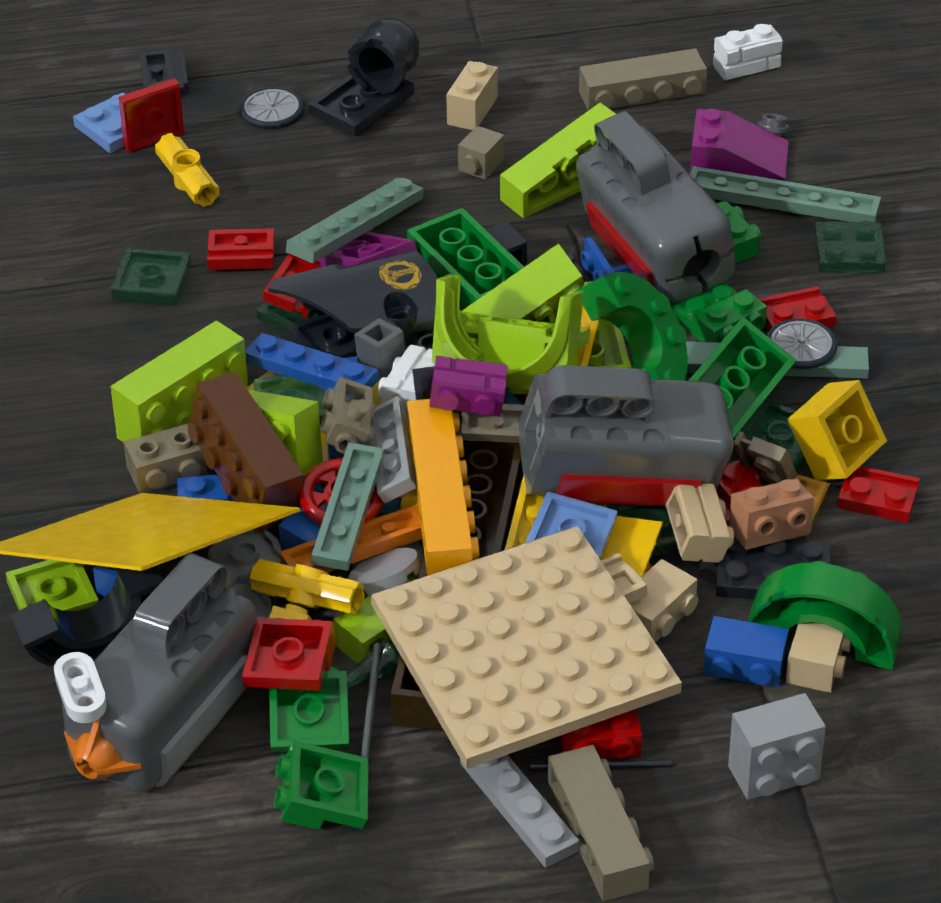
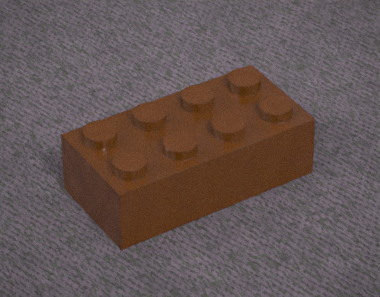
M232 372L197 383L195 398L192 401V414L188 424V434L191 441L195 444L197 443L204 453L208 467L214 469L217 473L224 492L227 495H231L235 502L297 507L304 474L237 373ZM284 518L254 528L253 531L256 534L279 526Z

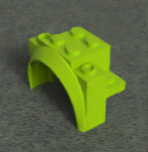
M449 274L436 279L433 363H435L437 355L451 357L452 359L459 358L507 365L506 387H509L508 391L514 394H528L535 374H547L550 369L562 365L577 366L579 347L589 343L590 328L581 327L582 291L571 290L569 295L560 296L556 322L553 324L460 311L461 276ZM478 337V346L472 341L471 338Z

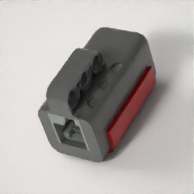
M626 111L596 123L594 131L597 145L579 156L576 168L583 205L588 214L590 225L622 265L628 264L637 276L649 282L660 293L665 294L670 301V305L681 303L730 280L736 270V260L731 225L726 213L650 130L644 126L640 127ZM698 247H699L702 251L705 250L707 253H702V252H700L699 249H698Z
M562 365L550 369L547 374H535L519 421V445L527 494L546 495L548 491L591 504L666 507L667 500L678 485H689L698 488L702 486V483L714 484L717 490L732 456L734 446L725 395L718 385L703 381L651 379L649 373L642 369Z

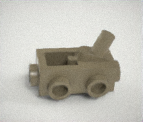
M339 377L334 389L328 388L324 395L322 408L328 411L325 412L322 418L320 432L326 433V443L335 446L340 453L345 454L348 442L369 446L373 439L375 428L370 425L375 414L376 404L372 403V387Z

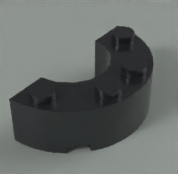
M156 565L143 571L115 568L116 579L113 588L102 600L88 608L78 611H62L52 607L46 599H43L11 614L10 617L25 650L36 661L52 667L61 656L72 652L87 654L94 662L134 618L140 605L164 580L158 566Z

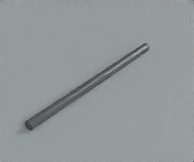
M374 643L361 751V756L368 759L381 652L380 643Z

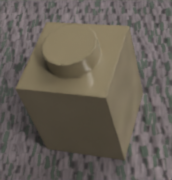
M476 126L458 145V170L486 180L504 161V134Z

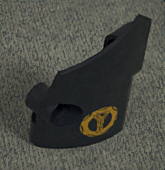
M415 250L348 267L333 264L277 278L268 287L269 293L293 297L309 310H321L344 326L350 333H357L380 318L403 331L405 351L410 345H418L419 336L434 334L436 279L438 278L428 262Z

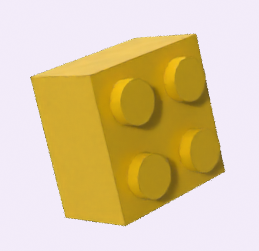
M860 380L828 383L787 419L816 480L848 478L887 442Z

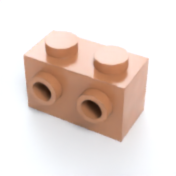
M797 478L731 494L729 526L733 528L734 537L746 550L811 534L814 497Z

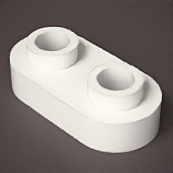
M72 652L61 656L54 665V674L67 715L79 723H90L98 720L104 715L107 704L105 691L92 658L80 652Z

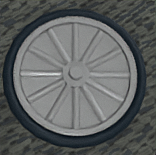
M268 87L249 93L240 103L239 110L242 118L251 125L260 128H280L299 119L303 113L304 104L301 97L291 90L280 87Z
M809 319L785 320L776 324L767 333L771 340L796 359L795 363L791 366V368L811 369L826 364L834 357L838 347L837 339L828 327Z

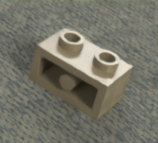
M189 423L124 441L126 466L139 493H146L177 484V478L207 475L204 453L199 445L193 443L189 437Z

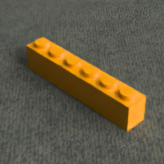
M430 399L407 401L408 431L417 485L416 494L427 576L479 559L478 538L470 536L471 533H475L474 511H467L466 509L471 507L470 485L463 486V482H468L466 460L459 461V458L464 457L462 436L455 435V433H460L459 412L429 407Z

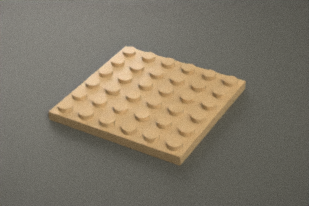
M578 526L371 595L373 609L466 769L681 693V680Z

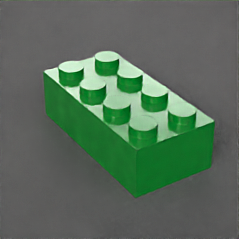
M463 208L407 230V239L415 241L417 252L428 262L437 278L449 274L461 276L460 311L524 268L516 258Z
M742 317L689 381L710 382L722 389L734 438L795 363L796 359Z

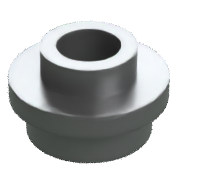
M763 114L762 120L758 122L759 127L780 137L782 133H787L789 126L786 124L787 118L778 114Z

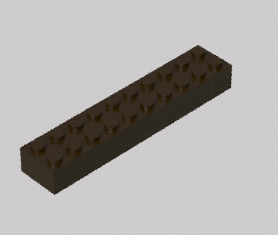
M463 440L464 457L459 458V461L466 460L468 482H463V486L470 485L471 507L466 509L467 511H474L475 533H471L470 536L478 538L479 559L505 550L523 478L519 443ZM425 555L418 579L427 576ZM400 655L391 690L392 725L444 731Z

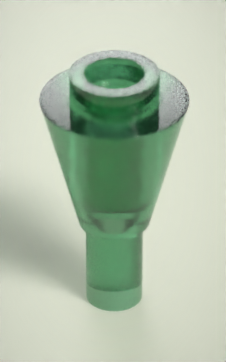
M386 639L380 642L381 652L378 678L396 674L400 653L394 643L389 644ZM373 650L356 665V668L347 672L348 689L362 681H370Z

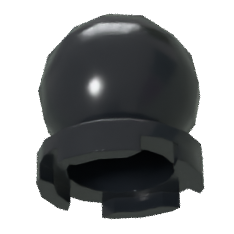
M391 17L377 20L370 24L362 37L348 50L347 54H349L350 62L347 66L348 71L354 81L366 90L371 87L375 90H381L380 94L393 92L405 79L406 73L415 66L419 56L420 41L414 29L402 20Z

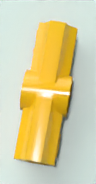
M172 133L161 136L160 141L155 144V151L172 173L175 187L186 191L195 204H200L202 207L212 205L214 200L220 195L219 186L201 165L199 153L196 150L189 149L180 137H176Z
M259 559L252 566L249 577L251 590L273 597L285 598L287 602L316 610L322 607L356 616L357 611L362 608L365 598L364 584L355 580L331 576L325 571L296 564L293 567Z

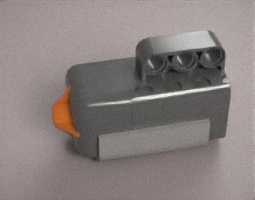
M194 553L187 554L140 605L134 618L95 659L94 664L105 691L107 704L106 711L101 718L90 723L76 722L67 715L62 701L64 735L67 742L68 755L83 776L89 779L110 781L133 792H146L154 786H164L248 688L244 687L242 674L257 622V612L249 599L238 595L236 591L229 588V575L226 566Z

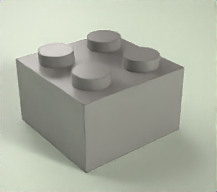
M806 693L732 713L728 767L747 800L760 796H769L775 792L798 785H807L812 781L820 779L826 726Z

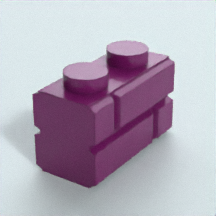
M436 355L429 407L501 417L506 387L507 365L459 358L452 359L451 357Z

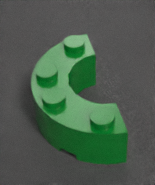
M626 272L610 273L575 290L583 292L582 304L591 321L599 319L609 321L623 333L632 351L633 369L647 371L651 379L685 381L688 366L685 342L687 335L665 294L660 293L641 277Z
M823 561L787 566L767 577L756 593L747 621L787 629L796 624L807 622L826 624L839 630L849 638L855 649V660L891 671L893 670L902 636V621L899 611L892 599L882 588L871 581L864 573L827 564Z

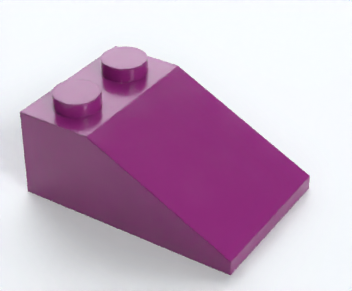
M697 109L692 141L691 170L693 166L785 181L789 141L729 111Z
M366 232L317 262L321 263V267L333 264L348 267L412 250L417 251L415 241L412 239Z

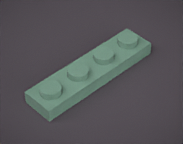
M348 442L311 555L312 564L349 570L384 460V448Z

